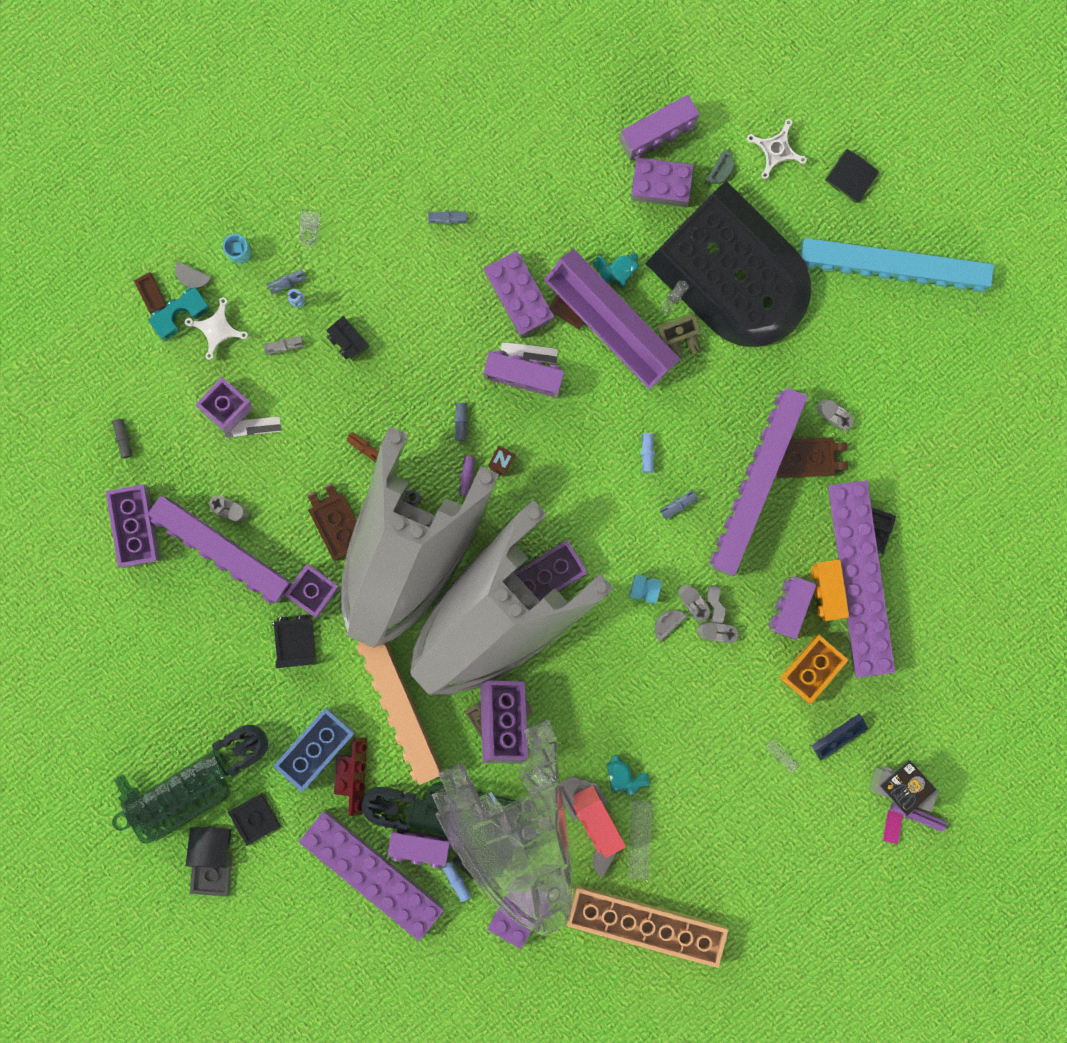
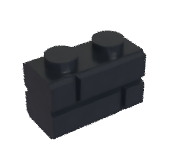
M344 316L326 330L329 334L327 338L333 345L338 344L341 350L339 352L346 360L350 358L354 361L370 347Z

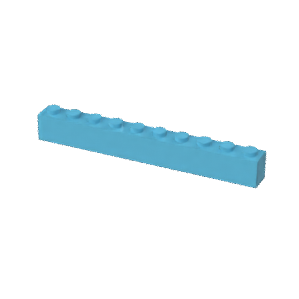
M809 238L802 240L800 255L808 269H814L815 267H822L824 271L837 269L841 270V273L844 274L858 272L861 276L866 277L873 274L879 275L881 279L898 278L897 280L902 282L916 280L918 284H928L930 282L935 283V286L938 287L952 285L955 289L960 290L973 288L975 292H985L992 284L994 264Z

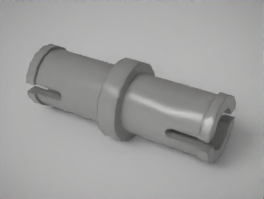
M301 335L288 339L280 338V341L263 344L266 356L279 352L287 353L288 350L304 347Z

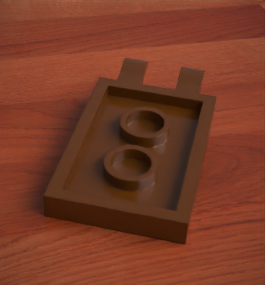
M833 437L790 439L776 473L777 478L835 476V470H847L848 462H837L836 452L847 451V442L833 443Z
M333 484L325 486L329 497L319 501L315 492L307 495L313 506L308 511L333 561L347 555L357 520L344 494L337 495Z

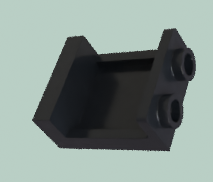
M307 615L296 616V620L280 617L277 618V622H272L277 661H275L276 668L317 664L313 618H308Z

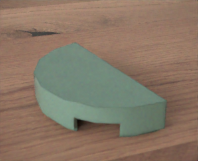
M727 149L723 150L705 182L720 184L731 176L734 163L731 153Z

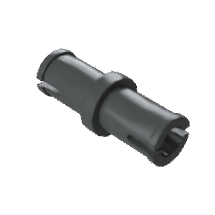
M124 419L113 420L112 424L116 435L114 439L118 443L121 459L132 457L133 453L129 443L130 435L127 434Z

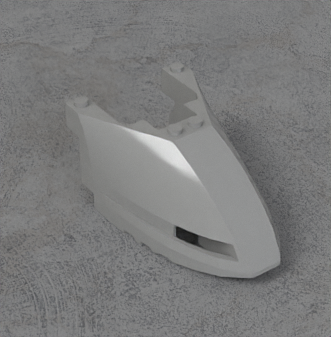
M391 426L382 441L368 492L351 536L343 570L341 589L342 616L348 637L373 648L399 637L429 610L441 595L461 564L478 531V527L487 509L489 497L499 475L480 466L463 505L445 498L436 516L405 503L402 499L409 487V482L396 476L399 472V458L408 441V434ZM424 599H426V600L419 606V608H418L417 610H415L408 618H406L402 623L396 625L395 627H393V628H391V629L389 630V628H390L391 626H393L394 624H396V623H398L399 621L403 620V619H404L408 614H410Z
M534 500L519 512L454 580L442 595L421 629L413 649L410 675L428 695L457 694L475 689L486 681H494L509 673L553 642L614 589L600 574L569 602L556 589H553L539 601L516 576L514 572L528 560L527 556L517 545L547 515Z

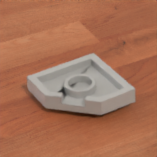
M571 776L555 785L573 820L577 819L578 816L572 805L575 803L572 796L591 785L594 786L602 803L607 802L597 783Z

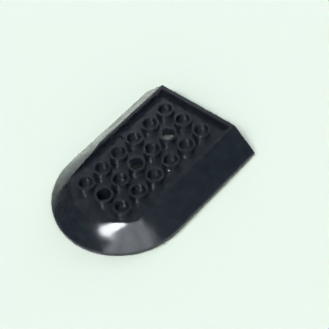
M727 181L717 188L645 263L718 336L740 346L759 347L783 339L799 325L810 302V274L799 252ZM710 243H716L719 249L717 253L710 254L707 251V246ZM737 270H743L746 273V278L743 281L735 279L734 274ZM770 297L773 300V305L770 308H765L762 305L763 298Z

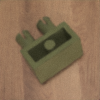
M692 312L656 326L662 341L675 354L677 352L680 359L685 357L679 341L682 339H686L691 354H696V350L698 352L702 351L697 338V334L701 333Z

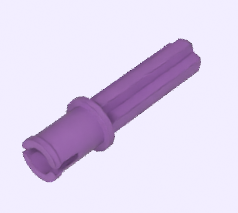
M894 801L890 806V811L901 814L906 819H913L941 832L946 829V821L919 809L913 810L906 816Z

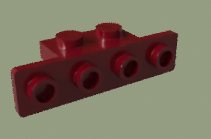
M365 737L353 738L352 756L336 755L334 794L349 796V816L363 814L362 802L364 799L365 771L367 767L366 754L368 749L367 738Z

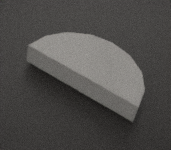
M177 261L175 267L176 276L187 288H201L208 285L212 280L211 277Z
M670 610L661 614L656 620L654 627L655 636L658 641H662L688 616L677 610Z
M595 850L593 866L597 874L603 878L616 853L605 858L602 852L598 854L597 850Z

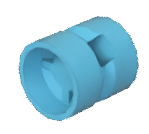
M232 234L226 237L223 242L224 253L232 262L241 264L249 260L252 250L243 236Z
M635 574L629 598L637 600L644 598L645 602L656 604L662 580L654 578L647 580L646 576Z

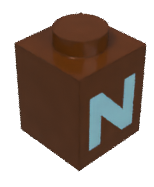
M498 446L488 464V467L491 468L490 471L499 474L498 477L501 474L505 476L516 454Z

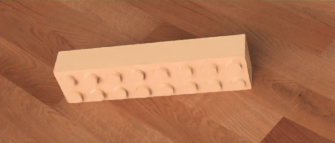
M358 641L359 645L356 647L360 656H364L366 659L364 666L368 674L372 673L374 678L372 685L375 691H379L382 698L379 699L383 710L387 709L390 715L387 717L391 728L395 727L397 732L395 735L396 741L399 746L402 745L405 752L402 754L406 764L410 763L412 767L410 773L414 782L418 781L419 785L441 776L443 771L388 643L386 642L373 648Z
M576 885L566 922L567 927L719 968L728 934V928L725 925Z

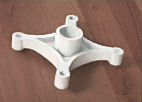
M787 119L781 132L772 138L760 139L752 134L747 137L748 142L758 145L766 156V167L761 174L763 180L769 178L771 169L780 162L795 160L801 165L807 162L805 156L796 154L788 144L787 135L789 128L792 127L791 119Z
M224 297L219 300L220 306L218 311L209 319L193 321L187 318L185 320L187 326L199 328L206 335L209 349L205 357L209 361L214 359V352L222 341L232 337L242 338L243 340L249 338L245 331H236L228 324L225 315L228 300Z

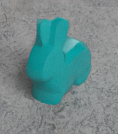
M635 252L631 255L618 257L612 265H608L601 256H598L593 263L594 267L600 270V276L608 284L612 281L621 288L625 287L627 280L639 268L637 263L638 255Z
M613 755L611 761L607 763L611 781V792L625 791L628 796H632L638 791L639 787L650 785L647 773L633 777L631 767L625 761L620 760L618 755Z

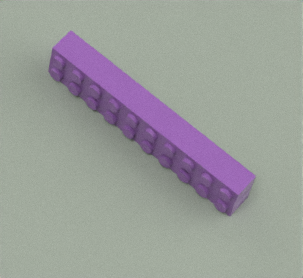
M787 387L783 392L780 391L774 401V404L777 406L769 413L767 418L769 425L763 429L759 438L762 440L761 445L758 444L752 455L755 458L754 462L748 465L745 475H748V477L741 482L738 492L741 494L739 498L734 499L730 510H733L732 516L729 515L723 526L726 528L725 533L720 534L716 543L719 546L717 552L714 551L710 557L711 569L731 577L735 576L808 398L807 395Z
M864 480L829 485L827 490L838 560L841 561L849 618H846L854 675L856 678L895 673L868 482Z

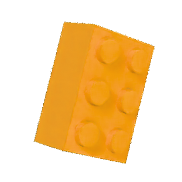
M833 560L814 563L813 568H810L811 578L815 579L816 583L814 597L818 598L819 606H816L817 616L821 617V621L849 618L841 561Z
M815 634L778 678L806 703L812 704L847 663L848 659L823 637Z

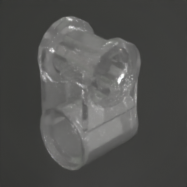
M301 209L298 235L302 245L306 248H312L317 244L321 211ZM308 234H310L311 237H309L308 240H305V237H307Z

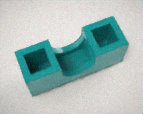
M196 287L193 289L188 288L182 293L183 296L177 300L172 299L166 304L167 307L162 310H156L151 314V318L148 321L163 341H166L180 331L175 322L176 316L180 312L187 311L194 319H198L211 310Z

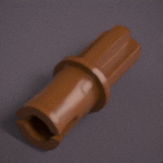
M351 432L346 441L358 449L360 454H365L376 463L379 451L370 445L369 441L366 442L357 434Z

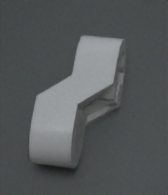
M823 399L817 405L819 415L837 429L849 430L852 427L854 421L851 414L838 406L833 400Z
M214 496L210 500L209 507L214 513L237 522L247 520L249 511L244 505L221 496Z
M683 585L678 592L680 600L693 618L697 621H705L710 615L707 604L694 587Z
M709 585L706 602L713 608L711 622L723 624L726 609L719 602L720 587Z
M702 622L697 628L698 636L705 640L733 643L738 638L737 629L731 625Z

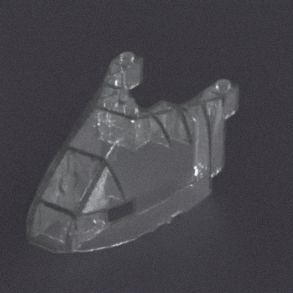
M549 720L540 721L523 730L529 742V745H527L528 760L520 763L522 768L518 772H526L520 776L529 794L506 806H503L491 792L479 797L464 763L455 764L439 772L438 774L445 788L431 794L439 810L435 815L454 851L458 853L462 864L469 871L475 883L479 885L485 895L505 915L521 927L542 936L552 933L569 922L574 896L573 861L559 777L557 737ZM497 890H501L526 916L517 911Z

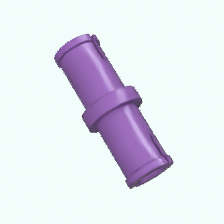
M464 456L458 494L467 495L472 486V479H475L473 473L476 458Z

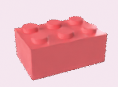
M593 785L572 796L575 801L572 805L576 814L583 823L588 836L593 841L598 854L602 852L604 857L607 858L626 847Z

